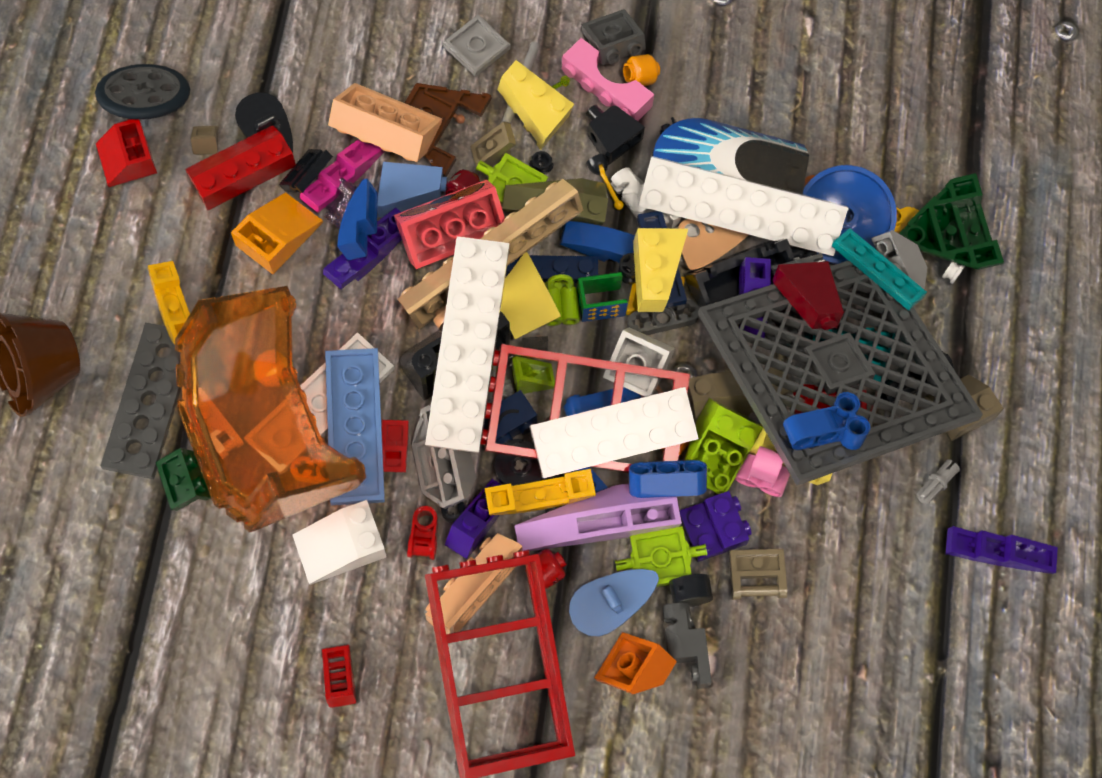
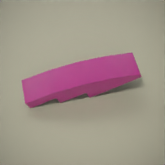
M358 139L337 154L336 161L319 173L318 180L309 185L303 193H300V199L317 213L320 212L355 183L385 151L377 145L365 143Z

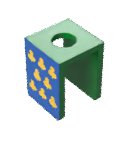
M621 272L578 278L577 291L582 322L626 316L627 299L586 304L585 294L621 289L623 278Z

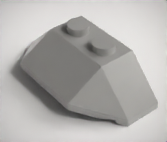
M428 405L420 410V419L412 440V449L422 494L446 509L468 499L476 480L471 452L425 445L431 405Z

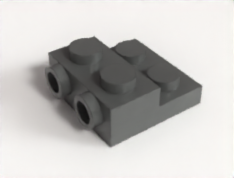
M625 9L581 24L582 32L592 46L599 51V62L602 65L606 63L616 64L620 58L629 55L638 56L646 49L644 33Z

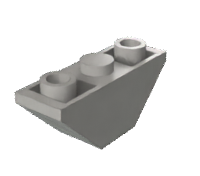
M893 230L871 238L879 253L925 289L928 268L917 244Z

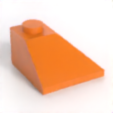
M622 632L594 678L604 684L636 694L663 685L677 661L659 644Z

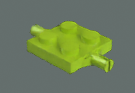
M507 153L504 154L501 161L494 167L480 160L476 167V170L486 174L488 181L495 186L501 207L506 185L546 182L548 176Z
M683 526L630 536L632 546L631 558L615 560L617 572L632 568L655 571L659 577L656 587L670 585L669 582L672 579L691 575L692 558L707 556L706 544L689 547L685 540Z

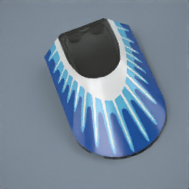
M690 118L672 124L660 135L652 152L654 157L802 195L809 160V153L803 144L703 118Z

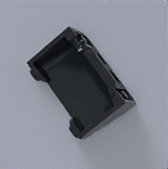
M788 239L770 240L685 273V280L699 308L739 295V267L745 257L771 259V266L793 261L794 256ZM771 271V284H770V285H773V284H774V283H773V277H774V276H772V271Z
M501 311L495 343L496 350H499L501 344L510 345V322ZM443 328L406 350L400 358L403 372L424 401L433 396L434 372L437 369L438 363L436 353H439Z

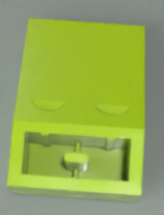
M709 398L695 425L699 439L690 441L684 461L699 460L706 463L707 488L721 494L729 490L763 427L749 417Z

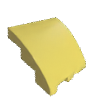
M527 252L522 255L505 278L500 309L510 322V331L515 340L561 317Z

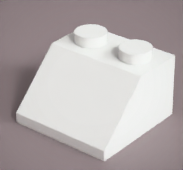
M629 327L622 331L610 361L666 370L675 348ZM606 369L603 378L614 382L616 371ZM625 372L623 387L644 397L652 396L662 378Z

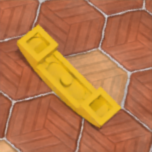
M168 261L148 265L155 298L166 330L174 345L199 340L200 334L194 317L190 315L180 288V279L174 262Z
M591 469L565 473L564 477L512 486L510 483L485 488L489 515H506L543 510L596 496Z

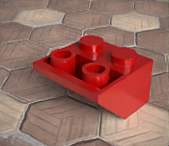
M130 119L114 124L96 143L108 187L157 173L140 119Z

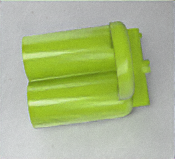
M565 274L550 277L545 286L561 317L546 325L557 326L561 323L565 325L578 324L580 322L578 291L574 286L572 277Z

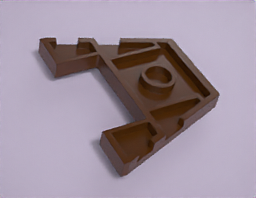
M416 83L405 104L442 118V123L428 152L423 157L431 166L443 167V177H447L456 162V156L436 147L437 143L459 106L482 117L492 100V96L488 93L476 94L468 90L461 89V91L449 90L447 87Z

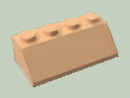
M354 83L333 99L328 126L336 128L340 133L355 136L362 142L377 145L386 152L401 155L408 161L418 162L428 152L442 123V118Z
M497 533L493 538L488 537L479 548L481 552L475 559L470 557L467 561L476 560V564L480 565L487 563V557L503 555L504 560L514 558V552L522 551V545ZM517 566L461 576L457 579L451 578L444 587L445 593L440 597L446 634L460 632ZM429 603L425 609L427 611L425 615L426 620L433 626Z

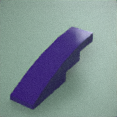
M955 526L947 529L945 554L997 566L1050 574L1056 573L1058 547L1015 535L1005 537L983 530L976 533Z

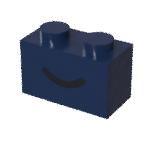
M521 390L501 401L495 441L497 444L504 445L521 433L525 435L531 432V425L537 424V414ZM484 418L483 429H487L489 419Z

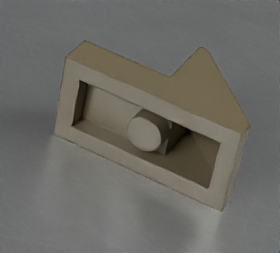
M503 121L470 146L476 167L480 160L491 166L498 164L505 153L511 155L510 149L516 145L511 124Z

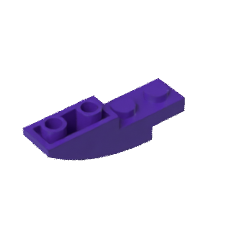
M395 207L377 221V233L367 235V256L347 260L341 254L323 268V274L340 289H343L354 279L357 281L362 279L402 240L393 216L401 213V211Z

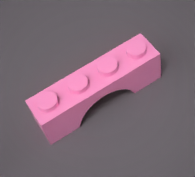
M580 38L562 56L561 69L564 74L579 82L585 91L597 96L603 105L607 107L618 106L628 115L639 121L652 108L654 94L637 80L619 84L604 78L597 68L599 51Z

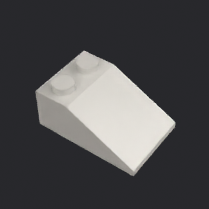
M367 500L342 508L293 534L309 585L386 558L385 549Z

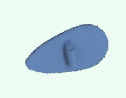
M646 569L626 570L598 578L583 585L574 593L570 601L569 614L572 623L580 632L588 636L600 637L611 633L623 625L649 600L658 584V574L653 570Z

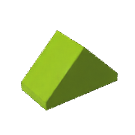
M519 356L512 358V374L516 392L521 390L523 394L554 388L555 379L551 363Z

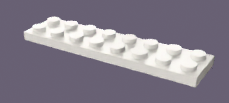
M651 156L638 204L640 207L773 241L788 239L789 244L792 246L834 256L835 253L832 244L841 234L848 207L845 205Z
M457 236L425 442L426 446L473 453L480 452L510 247L509 243Z

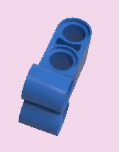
M850 392L840 393L832 407L792 415L783 422V427L794 450H802L839 441L845 448L856 450L863 445L870 431L868 420L863 416L856 415L860 407V401L856 395Z

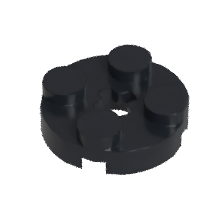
M514 439L504 444L535 449L534 442L524 441V439ZM498 454L495 459V474L502 485L511 483L512 486L544 479L538 459ZM516 461L527 462L526 470H516L514 468L516 467Z

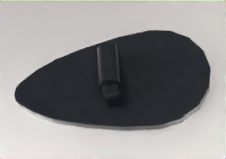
M260 92L243 98L236 107L235 118L246 138L274 125L282 134L293 153L292 132L281 102L275 96Z

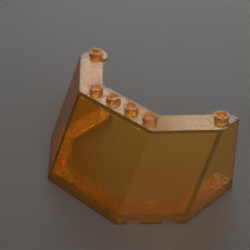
M288 286L198 300L175 339V351L180 352L181 364L176 365L177 386L182 387V399L177 400L179 415L214 505L219 509L225 508L226 514L234 521H242L244 528L248 532L259 530L354 490L366 478L365 467L356 457L347 458L325 443L316 426V418L311 413L307 404L306 393L300 387L297 371L292 366V315L296 310V300L291 295Z

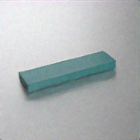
M849 228L834 240L832 247L908 311L925 297L927 291L852 229Z

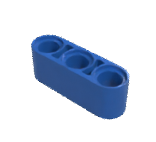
M699 460L639 462L629 467V493L637 498L697 496L707 491V465Z

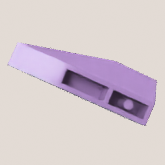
M621 484L597 492L594 497L567 504L519 523L514 528L516 540L522 545V551H535L628 538L632 535L676 528L682 522L677 497L637 498L630 495L629 484Z

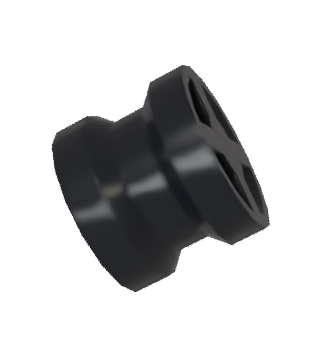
M627 253L620 259L618 272L622 273V281L626 284L636 283L634 253Z

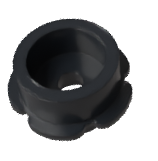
M545 151L536 152L529 162L530 167L543 174L550 172L554 166L552 157Z

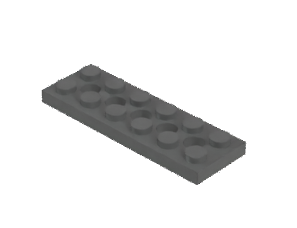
M145 322L100 465L102 469L149 479L155 478L157 471L155 462L161 458L196 340L174 345L165 326ZM168 347L171 349L167 357L161 358L157 356L161 348ZM155 371L164 372L163 378L159 381L150 380V376ZM153 394L156 396V401L152 405L143 404V399L147 395ZM139 419H148L149 424L145 429L140 430L135 427ZM137 442L142 445L138 453H128V448L132 443Z

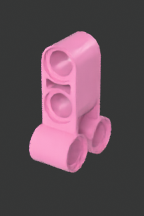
M759 446L756 456L748 454L735 480L748 487L760 488L761 491L771 496L782 497L790 473L786 467L782 466L783 461L778 452Z

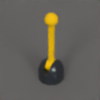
M604 154L591 157L586 162L589 170L593 174L601 175L615 202L614 208L621 210L624 204L618 199L605 174L608 169V163Z

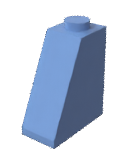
M383 162L378 193V217H384L395 207L403 212L440 198L442 192H446L447 177H443V167Z

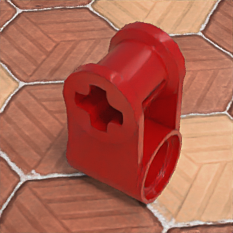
M421 506L414 512L408 541L407 557L409 558L416 555L430 557V560H435L438 517L432 507ZM431 516L433 521L430 525L423 526L419 524L421 517Z

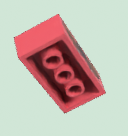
M488 180L393 215L408 259L415 269L454 255L457 236L480 239L489 228L497 227L505 219L496 188Z

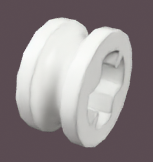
M952 262L942 278H949L950 283L953 284L963 271L965 265H958Z

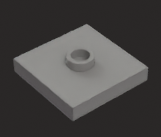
M479 15L475 16L443 41V47L475 77L511 49V44Z

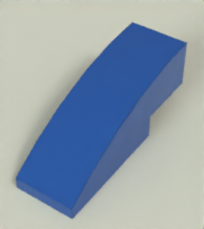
M368 178L363 179L355 190L341 221L337 247L347 260L367 256V235L377 233L378 193Z
M568 221L564 224L560 245L588 256H598V260L603 262L610 259L620 263V259L625 254L634 253L633 240L635 235L600 225Z

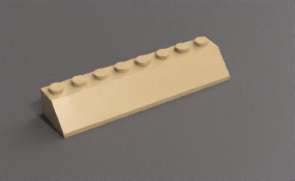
M564 179L558 183L554 182L546 188L543 194L529 199L525 207L518 212L510 213L503 223L497 227L489 228L480 239L509 243L508 266L583 211L579 193ZM454 256L445 260L442 267L435 272L427 273L416 286L405 289L398 298L400 304L419 329L435 318L436 311L447 304Z

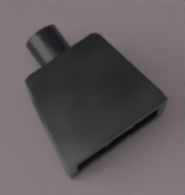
M593 105L586 112V116L591 120L588 124V137L600 154H604L608 165L643 140L645 127L618 106L613 105L603 112L597 105Z

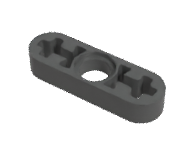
M687 300L686 304L665 308L663 312L635 311L628 318L627 328L630 327L645 335L690 326L698 320L699 305L693 300ZM685 308H688L689 312H692L691 317H688L687 314H683ZM660 313H666L670 316L671 320L666 324H662L657 320L656 316ZM649 316H652V324H653V326H651V321H649ZM636 319L643 323V328L634 325Z

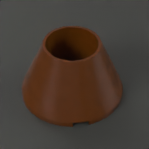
M0 313L1 391H8L12 399L8 401V404L18 416L24 417L30 415L79 375V353L74 337L63 321Z

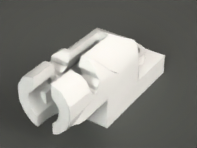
M623 168L612 176L610 184L617 194L622 193L621 200L628 206L636 218L638 214L656 211L638 206L644 182L630 168ZM663 213L668 228L675 229L679 226L681 217Z

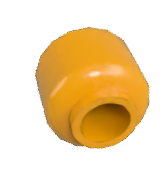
M650 54L631 56L623 66L625 81L632 82L637 80L643 86L653 85L660 74V65Z

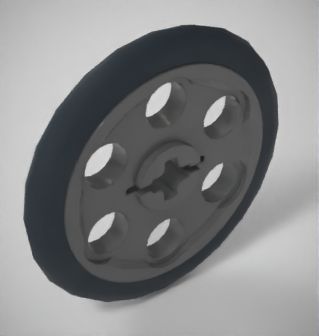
M137 64L118 68L105 75L97 84L95 96L101 107L110 114L127 119L144 120L166 116L177 111L188 100L191 89L185 77L174 69L155 64Z

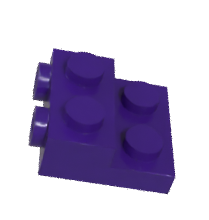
M729 491L704 499L703 503L679 511L682 526L690 546L706 544L707 556L695 557L697 562L745 546L749 541L748 536L752 534L751 528L747 520H741L738 513L741 511L740 502L737 496L732 497Z

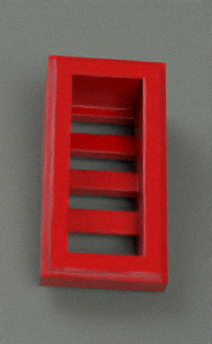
M343 645L322 649L325 696L328 706L333 708L355 704L356 692L350 646ZM345 657L344 661L332 663L329 661V659ZM346 669V671L331 673V670ZM347 680L345 683L332 685L334 681Z

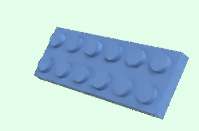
M378 348L325 351L330 504L348 505L365 500L368 503L385 502Z

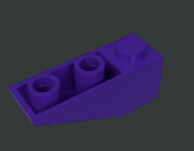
M745 257L739 267V295L771 284V259ZM764 317L757 318V320L763 321ZM746 325L743 331L757 335L759 331ZM762 332V338H765V332Z
M492 479L485 488L502 484ZM485 488L452 524L445 542V546L466 559L478 547L499 517V515H489Z

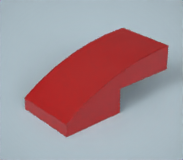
M382 420L384 472L406 473L409 421Z

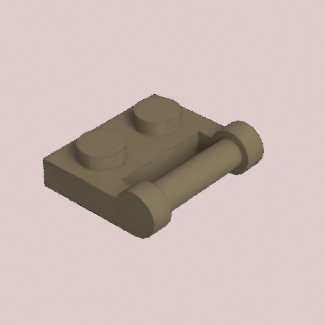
M784 549L730 550L732 600H741V597L752 596L787 598ZM776 578L777 585L741 586V579Z

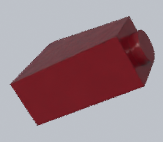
M829 262L779 264L773 277V283L812 329L829 330L837 327L844 311Z

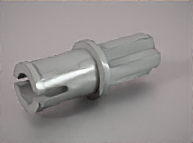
M947 459L935 474H930L928 477L929 481L916 494V497L922 504H929L940 491H945L947 483L960 471L956 463L950 467L953 461Z

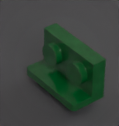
M179 448L155 462L171 510L178 511L198 499L207 501L211 498L209 482L204 477L201 459L195 451Z

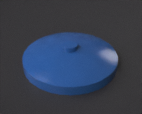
M840 165L828 168L814 176L801 192L802 195L848 207L840 236L850 228L875 248L872 237L895 230L897 210L894 197L885 182L865 168L853 165ZM835 250L834 256L822 253V259L830 264L836 265L849 261L837 250Z

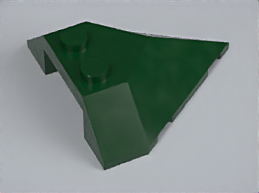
M976 173L951 179L936 197L934 196L899 233L917 244L923 253L977 270L1004 264L998 241H992L981 206L983 194Z

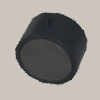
M707 574L685 575L672 579L669 582L673 603H688L689 607L713 600L710 578Z

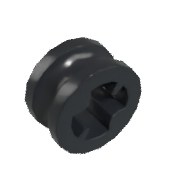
M463 501L456 504L458 505L459 512L454 515V512L452 515H449L448 508L441 507L442 517L446 521L454 523L465 510Z

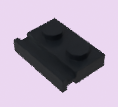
M308 149L280 182L279 186L285 192L303 193L333 156L327 150Z

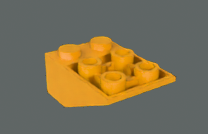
M285 192L248 214L231 234L236 247L271 274H274L323 223V220Z

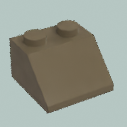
M970 375L960 380L983 415L978 421L947 431L946 433L951 441L995 420L1004 409L991 388ZM927 395L925 399L933 402L935 396Z

